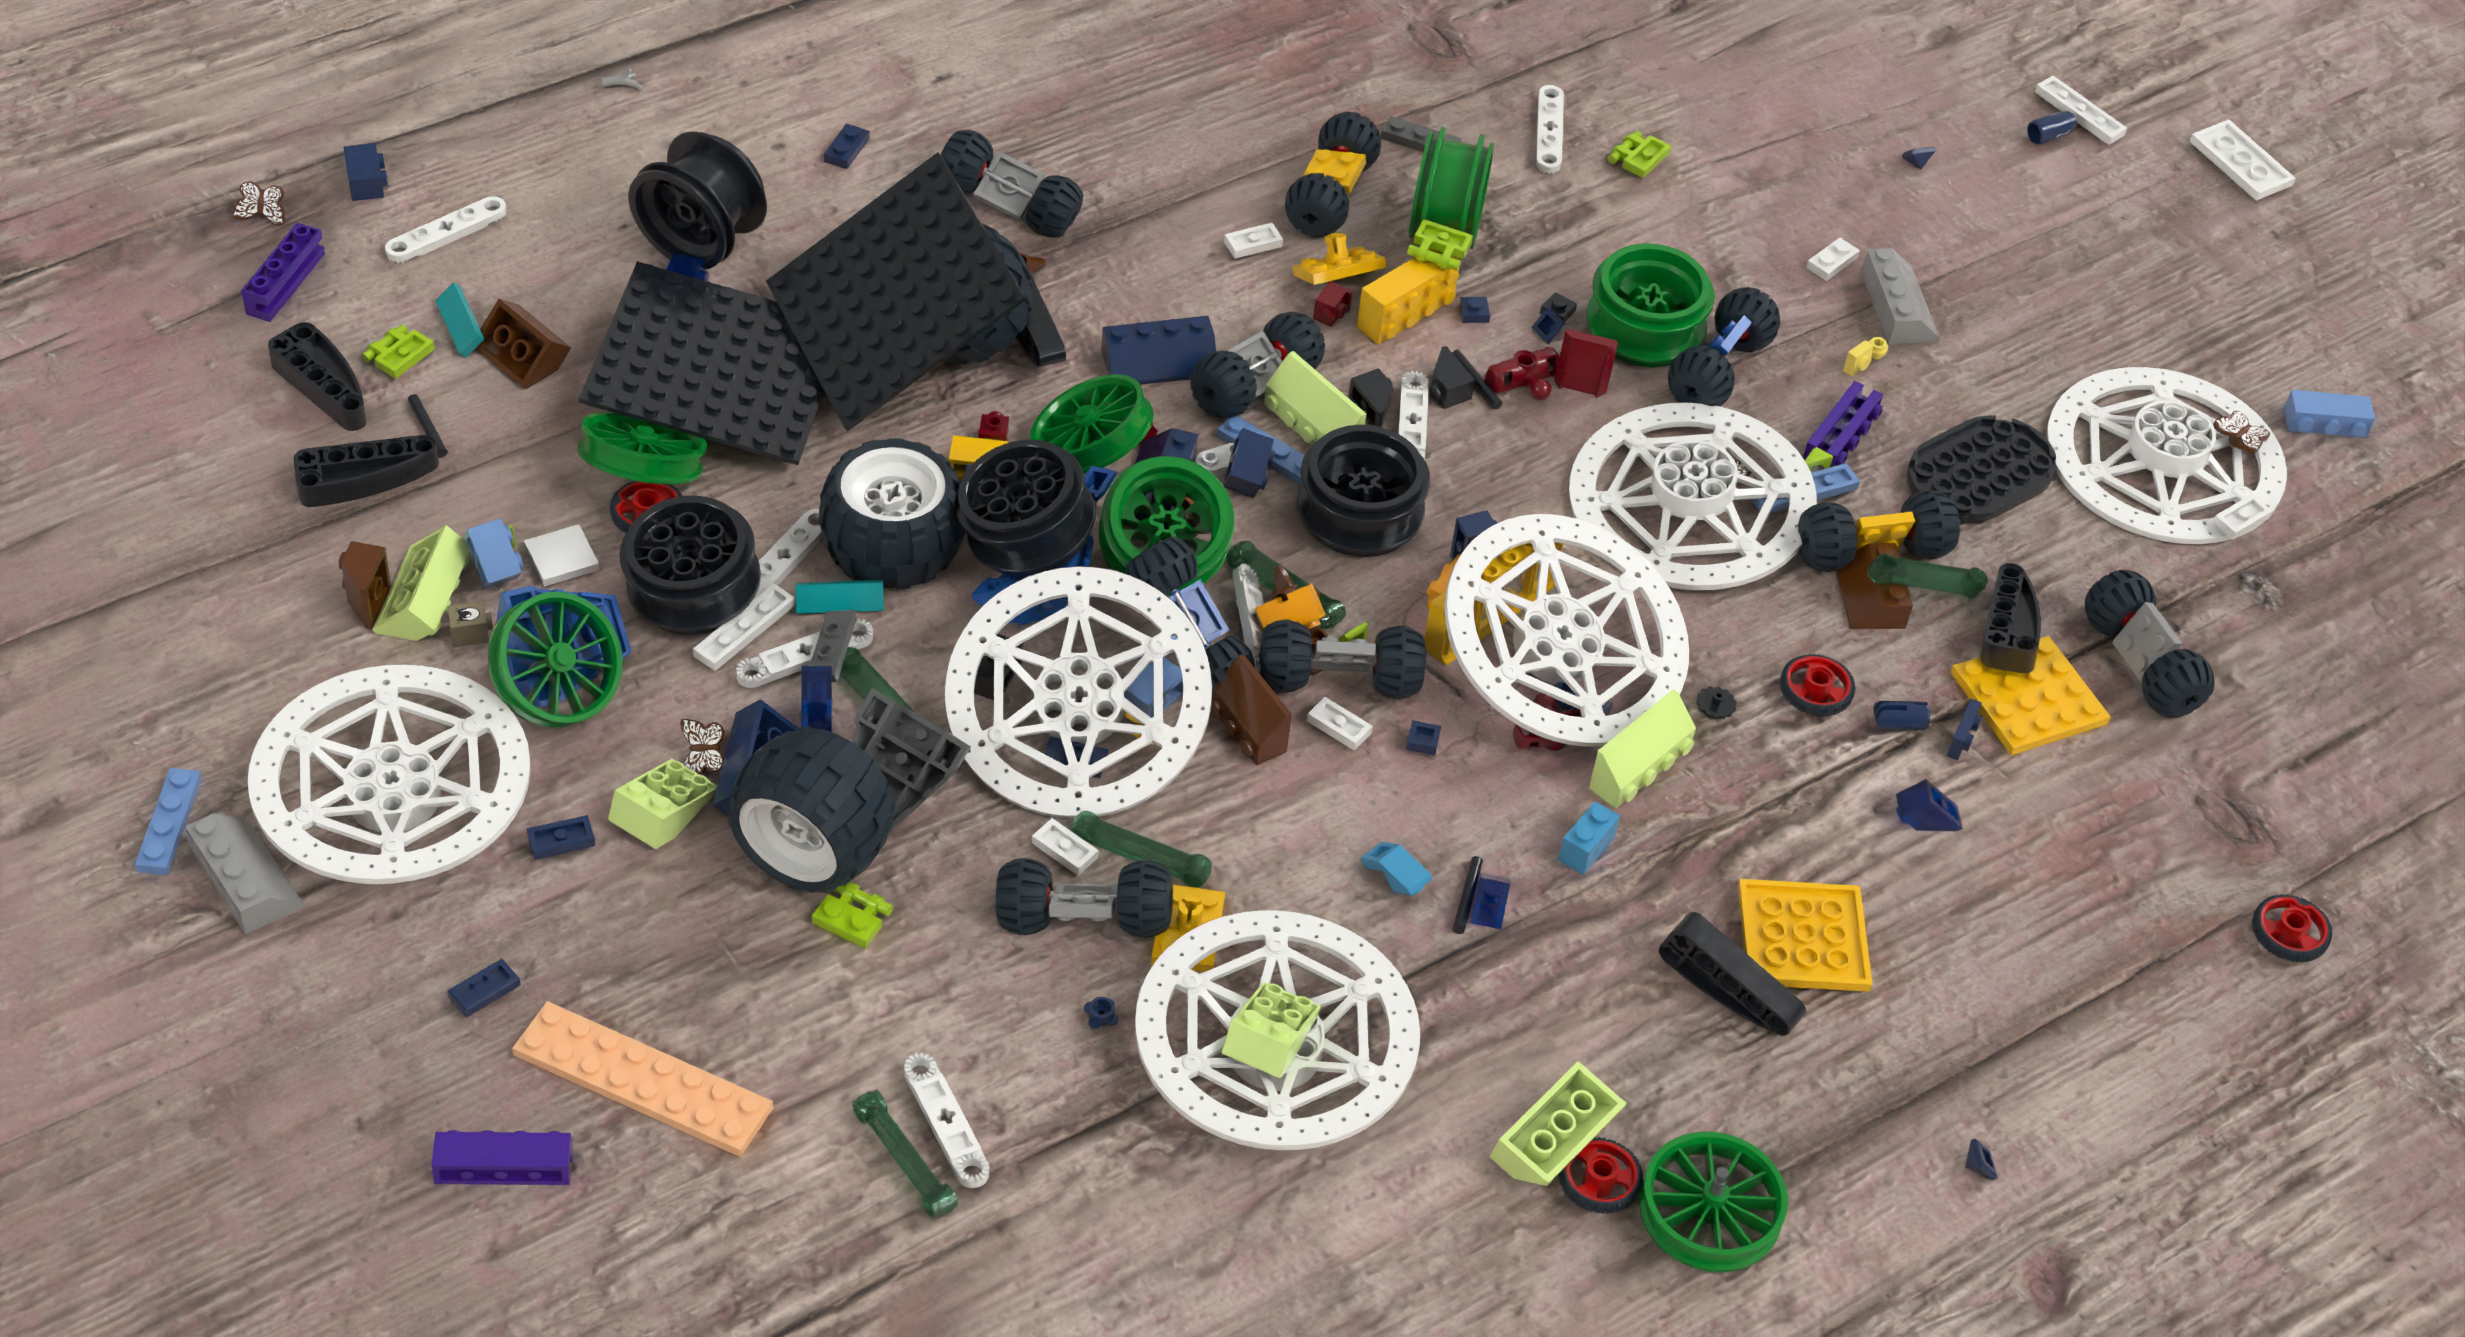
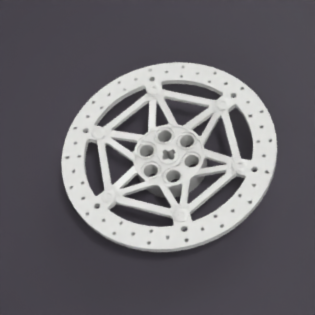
M2128 367L2107 370L2091 375L2071 386L2060 397L2051 412L2047 425L2046 439L2050 442L2056 453V473L2067 489L2083 505L2108 522L2151 539L2180 544H2208L2231 540L2213 523L2214 518L2182 520L2180 515L2230 501L2238 503L2251 494H2254L2274 512L2285 490L2287 481L2285 457L2275 435L2262 418L2248 405L2224 389L2184 373L2159 368ZM2132 390H2151L2153 392L2152 395L2105 407L2093 404L2105 396ZM2173 394L2204 404L2223 417L2230 418L2233 411H2240L2248 418L2249 425L2259 426L2270 432L2269 438L2263 441L2259 451L2255 453L2259 468V481L2255 491L2244 486L2241 449H2237L2229 443V436H2225L2215 430L2213 424L2216 419L2180 401ZM2143 407L2136 417L2112 415ZM2078 418L2088 421L2090 427L2091 464L2087 465L2081 464L2074 446V426ZM2117 423L2133 424L2132 429H2127ZM2099 427L2128 440L2124 446L2103 462L2100 461ZM2231 446L2234 481L2229 478L2211 455L2212 451ZM2127 453H2131L2136 461L2113 466ZM2209 465L2219 479L2204 471L2203 468ZM2142 469L2152 471L2158 501L2114 476ZM2193 475L2222 493L2193 502L2178 504L2188 476ZM2164 476L2177 478V483L2170 500ZM2102 481L2155 510L2159 513V516L2143 512L2121 502L2102 489L2096 482ZM2264 522L2260 523L2259 525L2255 526L2254 528L2250 529L2249 531L2243 533V534L2240 535V536H2243V535L2247 534L2248 532H2250V531L2256 529L2257 527H2259V526H2260L2261 524H2263Z
M1668 403L1649 406L1629 412L1604 425L1591 436L1578 453L1572 467L1569 482V501L1573 518L1599 526L1622 539L1609 526L1601 512L1611 510L1651 548V553L1646 554L1633 547L1652 564L1668 587L1686 590H1717L1745 585L1781 568L1802 547L1801 537L1798 532L1800 516L1806 509L1817 504V494L1812 474L1805 460L1787 439L1776 430L1751 416L1724 407L1707 406L1700 403ZM1670 427H1701L1714 430L1713 433L1658 438H1646L1644 433ZM1738 437L1760 450L1774 463L1783 478H1772L1738 447L1732 439ZM1621 445H1626L1630 451L1608 491H1596L1597 477L1605 461ZM1727 451L1735 456L1759 480L1739 474L1734 459ZM1640 457L1653 471V475L1619 491L1635 459ZM1740 482L1754 488L1737 489L1736 483ZM1647 487L1652 488L1653 495L1630 497ZM1766 498L1750 532L1746 533L1734 507L1733 500ZM1777 498H1789V512L1785 523L1775 537L1765 546H1762L1756 539ZM1659 505L1663 508L1659 539L1656 540L1624 508ZM1727 512L1735 532L1716 516ZM1674 515L1685 519L1672 537L1667 540L1670 516ZM1697 520H1704L1730 542L1677 547ZM1722 553H1740L1743 556L1734 561L1711 565H1690L1670 562L1671 557Z
M1553 514L1519 516L1497 523L1483 531L1466 547L1452 569L1445 593L1444 610L1447 633L1453 652L1465 675L1480 695L1493 708L1518 726L1538 736L1568 745L1604 746L1674 689L1680 695L1689 665L1688 634L1681 610L1672 591L1652 564L1616 535L1599 526L1567 516ZM1554 542L1587 550L1611 563L1623 574L1620 577L1560 552L1555 549ZM1532 544L1534 553L1496 581L1489 583L1481 579L1485 568L1500 554L1519 545ZM1535 563H1539L1537 593L1534 602L1501 589ZM1559 563L1609 585L1578 600L1572 598ZM1548 567L1558 594H1546ZM1637 590L1647 602L1655 619L1660 638V657L1651 654L1634 599L1633 592ZM1614 594L1599 617L1588 607ZM1474 600L1484 603L1501 665L1498 668L1492 665L1480 643L1474 621ZM1621 600L1625 602L1638 649L1604 633V624ZM1505 603L1522 609L1525 613L1519 619ZM1496 608L1515 626L1513 643L1516 654L1513 658L1509 655ZM1607 646L1628 657H1604L1602 654L1604 647ZM1593 666H1629L1634 668L1600 696L1597 695L1592 671ZM1531 672L1534 676L1538 677L1539 679L1552 684H1556L1557 682H1565L1577 696L1565 692L1545 682H1542L1529 675H1526L1525 673ZM1644 673L1654 678L1655 681L1650 690L1638 703L1622 712L1605 716L1602 705ZM1582 678L1584 682L1585 691L1577 683V681L1581 680ZM1514 682L1523 684L1580 709L1582 717L1568 716L1548 710L1521 695L1511 684Z
M1069 567L1044 571L1022 579L995 595L973 616L960 635L949 661L945 684V704L949 727L952 735L971 746L968 751L970 753L966 754L964 760L975 775L996 794L1021 808L1046 816L1070 819L1096 818L1130 809L1163 790L1181 773L1195 754L1208 724L1212 699L1211 671L1207 654L1199 635L1186 615L1172 600L1144 581L1117 571L1096 567ZM1077 587H1081V588H1082V589L1079 590V591L1076 590ZM1092 596L1105 598L1128 606L1150 620L1161 633L1151 638L1089 606V598ZM1068 597V606L1009 639L1004 640L996 636L1007 623L1025 610L1052 599ZM1092 618L1141 645L1107 659L1098 657L1088 619ZM1069 619L1059 658L1051 660L1016 647L1059 622ZM1078 622H1080L1087 647L1086 653L1071 652ZM1176 636L1177 639L1172 640L1171 637ZM1172 652L1177 657L1183 678V701L1175 727H1170L1163 721V657ZM985 655L994 659V726L983 731L976 716L974 688L978 667L982 657ZM1143 656L1125 678L1121 679L1115 667ZM1014 658L1044 669L1038 679L1034 680ZM1151 662L1154 663L1153 718H1150L1124 697V692ZM1004 665H1008L1034 693V699L1007 720H1003ZM1077 668H1084L1085 670H1087V672L1081 676L1073 674V671ZM1104 681H1108L1113 684L1108 689H1101L1098 687V685ZM1052 682L1061 684L1060 688L1056 690H1050L1047 686ZM1077 697H1083L1082 702L1078 703ZM1103 709H1109L1113 712L1108 717L1098 715ZM1052 710L1061 712L1056 718L1047 716V713ZM1124 710L1144 726L1120 723ZM1033 712H1037L1040 724L1014 728ZM1079 723L1085 724L1087 726V728L1081 732H1077L1072 729L1076 724ZM1113 732L1142 735V737L1096 763L1088 765L1095 744L1105 740ZM1047 733L1051 737L1060 738L1069 764L1066 766L1015 738ZM1178 740V743L1173 744L1172 741ZM1071 742L1085 744L1079 762H1077ZM985 743V746L980 747L979 744ZM1154 743L1162 747L1151 761L1133 774L1107 785L1094 788L1089 787V778L1147 745ZM1005 745L1068 778L1067 788L1049 786L1025 777L1005 763L996 754L995 750ZM1077 794L1082 795L1080 798L1075 797Z
M384 665L369 667L333 677L312 687L287 704L273 718L260 736L252 753L248 771L249 799L257 823L268 840L281 853L300 866L326 877L353 883L392 884L408 882L442 873L468 861L492 844L507 829L523 804L528 790L530 755L528 742L516 716L497 695L479 683L450 671L426 666ZM400 692H411L442 698L464 708L472 716L461 719L398 697V694ZM376 695V699L332 723L312 733L304 731L311 722L332 708L360 697ZM403 710L452 728L416 746L410 744L398 711ZM377 712L369 748L360 750L325 739ZM389 714L398 741L382 743L386 718ZM485 733L491 734L500 757L499 777L493 793L481 791L478 737ZM453 740L438 760H434L429 752ZM465 742L468 743L470 787L439 776L442 769ZM289 750L300 753L301 807L292 812L286 810L279 788L282 763ZM324 751L352 759L346 769H343ZM311 756L317 758L344 782V785L314 802H311ZM441 790L456 796L441 797ZM343 798L347 800V806L329 807ZM456 805L427 821L438 807ZM469 811L478 813L468 825L449 838L419 850L405 852V846H408V844ZM352 815L359 824L370 830L381 832L382 835L379 836L326 817ZM312 826H317L378 847L382 850V853L380 855H370L341 850L317 840L305 830Z
M1277 910L1242 912L1212 920L1189 931L1169 946L1155 961L1141 987L1136 1007L1135 1035L1139 1056L1146 1073L1162 1097L1177 1112L1203 1130L1222 1139L1260 1149L1302 1150L1317 1148L1342 1141L1367 1129L1381 1119L1403 1095L1416 1067L1420 1047V1025L1415 1002L1407 984L1392 963L1376 947L1352 931L1333 922L1296 912ZM1247 941H1265L1263 948L1204 973L1198 974L1191 970L1198 962L1220 949ZM1288 941L1307 944L1331 953L1354 968L1362 978L1356 981L1291 949L1288 947ZM1261 960H1266L1259 987L1263 982L1270 984L1275 964H1277L1283 989L1296 995L1288 961L1342 987L1310 999L1313 1003L1322 1007L1344 1001L1325 1020H1321L1317 1015L1292 1064L1281 1078L1229 1056L1228 1058H1211L1222 1052L1226 1036L1201 1050L1197 1048L1198 999H1201L1224 1027L1229 1030L1232 1019L1249 999L1212 981ZM1176 989L1186 993L1188 997L1187 1054L1179 1058L1173 1055L1166 1030V1013L1169 1001ZM1211 995L1238 1007L1232 1017L1228 1016ZM1373 998L1380 1000L1388 1022L1389 1045L1382 1066L1369 1061L1367 1001ZM1352 1006L1357 1007L1358 1056L1325 1038V1034ZM1322 1052L1328 1053L1343 1063L1321 1062ZM1212 1068H1233L1236 1074L1239 1075L1244 1081L1255 1087L1264 1089L1267 1096H1264L1250 1089L1249 1087L1225 1076L1224 1074ZM1316 1071L1344 1073V1075L1297 1096L1290 1097L1291 1090L1307 1082ZM1198 1075L1267 1110V1117L1249 1115L1225 1106L1208 1096L1190 1079ZM1358 1081L1367 1086L1358 1096L1334 1110L1311 1117L1291 1118V1111L1352 1083Z

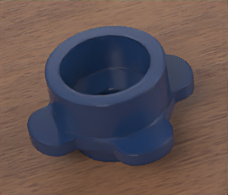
M1097 997L1084 1005V1012L1089 1016L1088 1025L1093 1029H1098L1100 1026L1107 1024L1114 1026L1119 1022V1016L1114 1012L1115 1003L1109 998Z

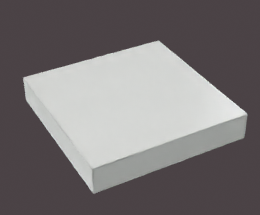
M579 524L524 540V547L544 587L600 570L599 562Z

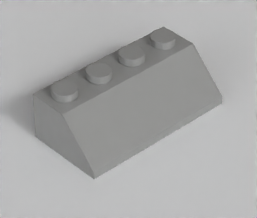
M1893 248L1867 249L1861 274L1888 344L1939 342V334L1912 266Z
M213 813L185 826L190 850L245 935L304 908L303 902L248 819Z

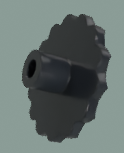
M1711 686L1707 689H1702L1701 693L1697 696L1699 710L1704 712L1706 716L1714 719H1725L1726 717H1731L1733 712L1736 711L1737 702L1734 700V695L1729 694V691L1726 689H1721L1720 687L1713 688Z

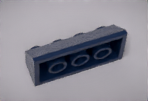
M1208 315L1106 326L1102 329L1101 352L1108 375H1127L1136 379L1140 385L1188 380L1191 378L1195 365L1205 355L1216 351L1215 335Z
M1170 428L1146 439L1142 443L1135 464L1142 460L1161 456L1179 457L1195 462L1199 434ZM1153 492L1144 494L1150 505L1153 506V503H1155ZM1171 503L1162 504L1166 511L1175 509ZM1145 513L1135 514V517L1140 521L1149 518ZM1164 522V529L1169 530V522Z
M761 699L735 714L713 801V806L726 816L727 811L730 809L728 802L733 795L731 792L747 761L759 748L777 735L781 736L787 730L795 731L797 726Z

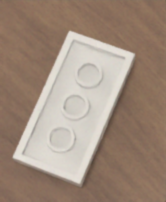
M2230 120L2193 133L2190 142L2256 201L2291 187L2294 184L2296 178Z

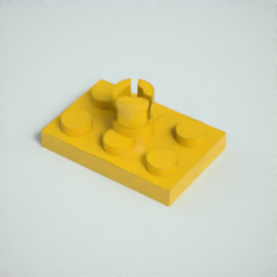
M1334 233L1325 236L1327 246L1325 258L1318 260L1316 258H1305L1301 260V264L1292 265L1295 277L1316 285L1386 268L1385 257L1376 254L1375 251H1368L1362 246L1352 247L1348 252L1346 234Z
M1173 885L1171 923L1165 932L1155 936L1151 964L1154 965L1155 961L1169 946L1189 931L1207 922L1221 918L1226 892ZM1216 952L1198 962L1191 970L1206 972L1213 969Z

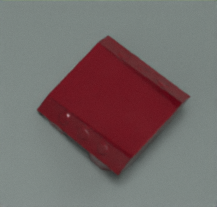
M1571 329L1565 330L1554 378L1558 388H1567L1592 394L1596 398L1606 394L1618 342Z

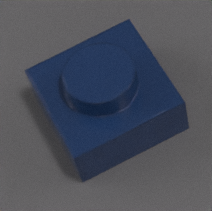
M1487 297L1460 298L1459 306L1463 323H1489L1490 311Z
M1412 720L1406 750L1435 755L1441 726Z

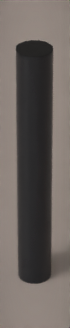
M1459 349L1453 351L1452 353L1475 379L1474 385L1494 409H1499L1503 402Z
M417 394L410 395L408 402L425 434L432 436L436 440L438 457H445L448 451Z
M1478 856L1472 857L1452 929L1457 934L1465 932L1483 864V859Z

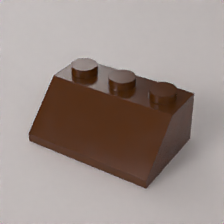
M503 299L497 300L480 328L484 340L476 347L480 353L525 389L558 371L572 348L519 304Z
M1868 543L1856 550L1854 559L1848 565L1836 570L1850 629H1906L1913 604L1896 543Z
M1243 654L1231 664L1230 669L1228 668L1224 672L1226 675L1222 683L1219 680L1215 682L1216 688L1213 689L1214 694L1212 693L1211 712L1214 716L1220 718L1225 725L1227 733L1235 737L1243 753L1247 757L1250 756L1254 763L1259 765L1287 752L1292 714Z

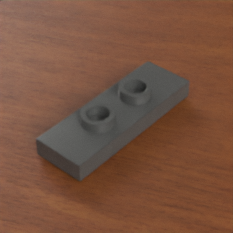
M854 610L826 612L806 676L810 684L838 682L857 619Z

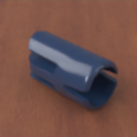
M2069 111L2033 120L2027 127L2028 137L2034 144H2041L2065 136L2071 129H2074L2077 122L2076 116Z
M1877 701L1873 706V713L1880 729L1927 730L1930 722V708L1927 706V702Z

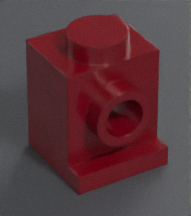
M1329 281L1315 299L1313 319L1332 327L1338 318L1342 319L1345 313L1350 312L1353 290Z
M998 411L982 414L978 438L1008 441L1009 416H1004Z

